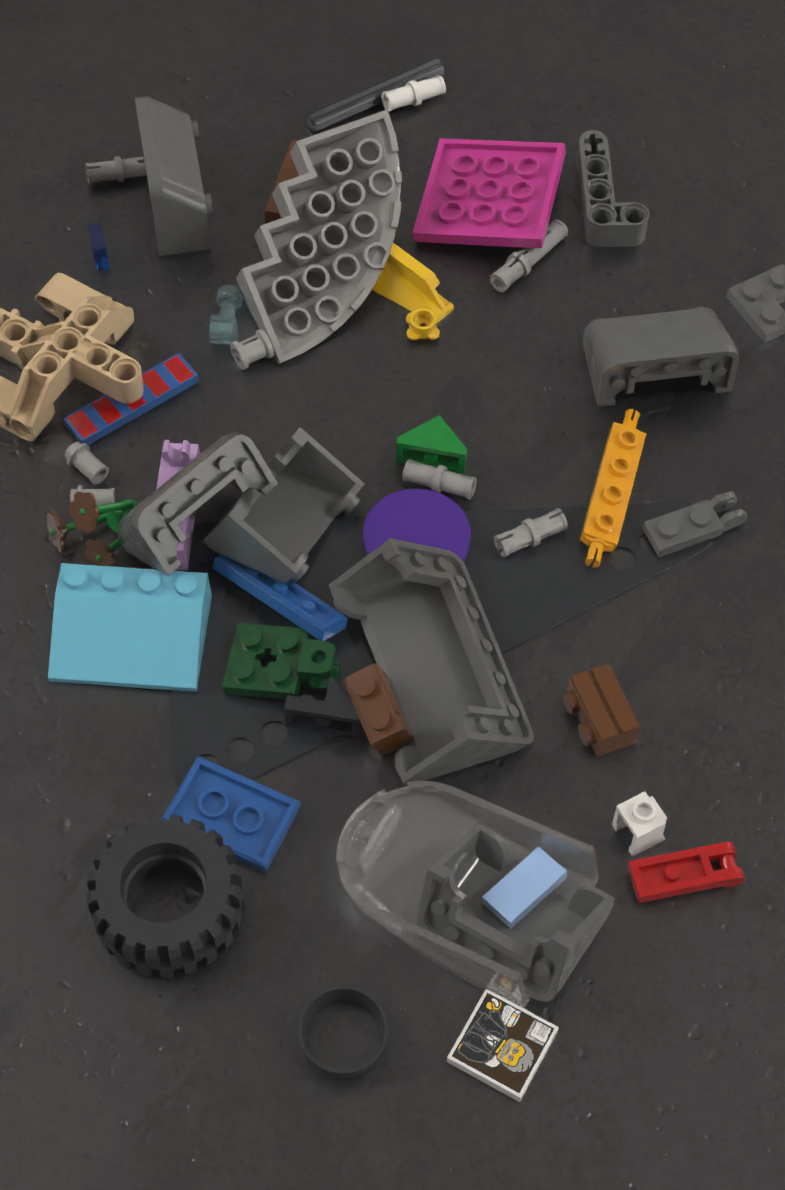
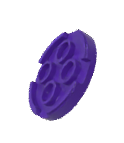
M406 489L384 497L370 510L363 526V547L367 556L389 538L450 550L465 562L470 549L471 530L463 510L447 496L427 489Z

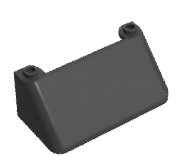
M389 538L329 584L337 611L344 616L361 621L375 661L387 675L393 688L392 691L395 693L415 740L408 744V746L399 749L395 754V769L401 777L402 783H420L520 751L533 742L534 734L468 570L457 554L446 549Z

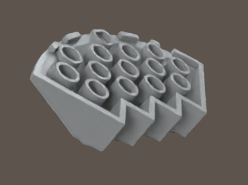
M388 110L296 141L290 151L299 176L278 183L272 193L281 219L261 225L254 235L264 261L242 268L236 277L259 329L265 331L271 341L274 357L278 364L305 353L341 327L366 299L385 266L399 223L402 172L400 171L397 153L399 148Z

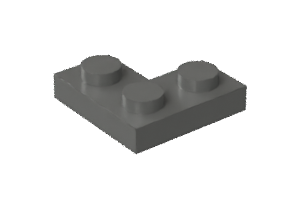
M784 264L728 289L727 299L764 343L785 334V310L780 306L781 303L785 302Z

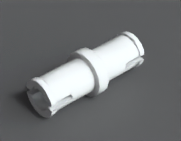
M440 75L419 82L415 80L408 81L403 87L382 92V103L388 112L410 104L417 106L423 100L444 95L446 93V85Z

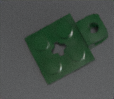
M238 623L222 684L223 691L229 695L286 700L287 695L298 697L301 686L303 690L326 692L330 676H332L337 684L339 680L341 664L335 658L336 648L327 641L311 640L312 635L302 628ZM271 655L276 659L275 662H269L268 667H262L260 660L263 657ZM330 675L329 677H327V678H325V679L319 678V677H323V676Z

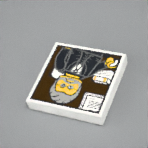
M486 989L449 1053L447 1063L520 1102L558 1033L559 1027Z

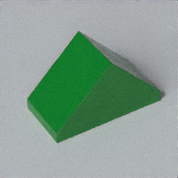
M439 415L397 438L396 463L406 464L411 459L436 468L439 465L446 466L448 471L465 475L467 448Z

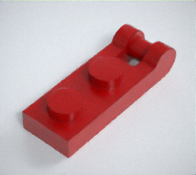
M722 842L629 861L627 867L638 904L722 886L724 888L735 887L745 881L742 868L736 866L734 858L737 856L732 842ZM715 861L719 863L721 870L713 871L710 862Z

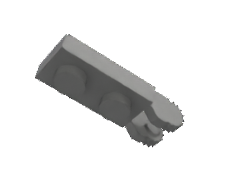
M729 491L716 495L710 501L705 500L648 520L643 524V531L657 556L662 557L721 536L723 532L747 521L748 515L745 510L736 509L735 511L727 512L720 519L718 518L717 513L731 508L738 501L736 495Z

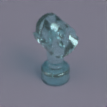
M224 285L217 290L216 304L220 308L219 315L212 314L210 318L209 341L212 344L230 345V343L238 342L239 340L235 311L242 306L243 292L236 286Z

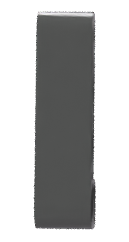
M596 130L582 133L579 138L576 165L585 240L594 247H633L642 244L646 238L649 220L648 209L644 205L635 202L615 203L608 139L602 132Z

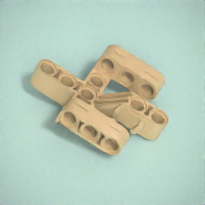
M56 273L35 296V301L38 300L39 304L46 311L58 317L60 322L44 326L38 320L32 323L20 317L19 310L15 308L10 312L0 308V356L18 365L23 370L18 384L0 376V427L24 440L34 441L53 419L55 414L54 401L74 378L122 403H133L142 397L144 388L139 362L105 344V342L116 344L134 323L132 308L125 307L121 303L113 301L111 297L105 296L62 273Z

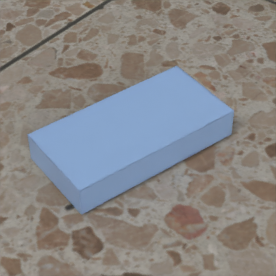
M538 846L482 896V904L512 929L567 878V871Z

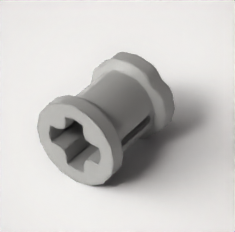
M262 329L257 330L254 336L239 343L237 341L230 343L232 356L241 370L248 368L249 364L264 357L270 359L274 356L271 341Z

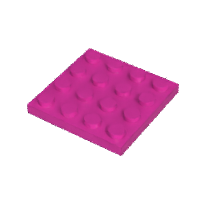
M440 138L412 232L414 242L543 248L566 154L565 143Z

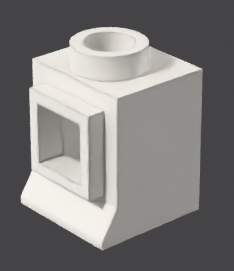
M644 791L616 806L612 826L615 831L626 826L629 827L634 836L628 851L633 857L665 840L663 832L667 817L654 797H649Z

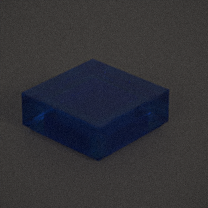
M101 222L89 224L88 230L96 269L98 271L110 269Z

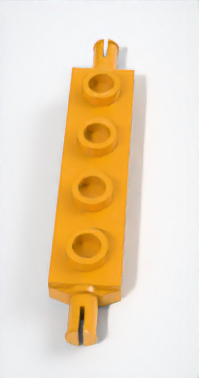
M634 409L626 410L623 424L613 422L610 428L580 536V541L589 546L585 564L590 566L593 561L592 568L600 566L603 551L613 552L620 537L647 434L636 429L640 413L636 410L632 416Z

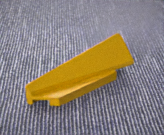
M392 243L391 252L385 266L371 290L411 312L419 308L430 309L438 314L439 321L437 323H439L454 310V305L437 293L436 287L440 282L435 273L399 246Z

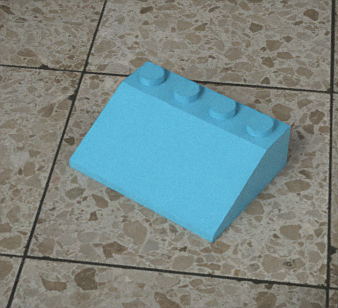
M61 563L54 599L48 670L49 682L197 692L212 598L208 573L173 571L170 575H166L155 569Z

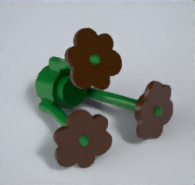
M76 492L74 494V501L69 504V513L74 518V522L65 524L63 519H58L55 513L53 514L52 511L47 512V527L52 536L53 544L59 552L64 551L63 540L68 538L67 532L83 529L85 532L90 533L95 530L96 524L107 521L112 531L117 532L120 520L139 503L130 498L122 502L97 505L95 497L91 492ZM119 537L109 545L100 540L94 542L89 539L85 543L87 548L84 550L86 558L96 566L115 567L116 559L113 552L123 544Z

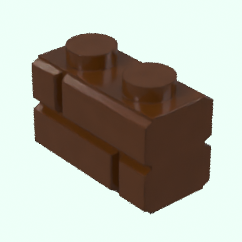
M377 663L371 664L343 679L368 740L381 756L390 754L415 740L399 701L392 691L391 683Z
M605 664L593 668L589 672L584 671L573 675L568 679L566 693H563L566 709L569 714L576 713L581 723L578 725L581 740L585 746H592L596 756L599 757L613 752L617 748L622 749L638 741L641 726L610 665Z

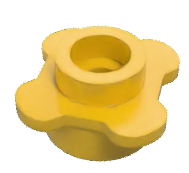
M419 308L407 314L406 322L409 324L407 337L410 340L437 339L440 335V330L436 325L439 321L438 314L427 308Z

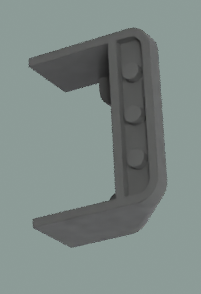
M149 96L134 98L159 256L211 249L207 214L213 213L211 194H204L195 147V141L200 140L197 120L191 121L189 114Z

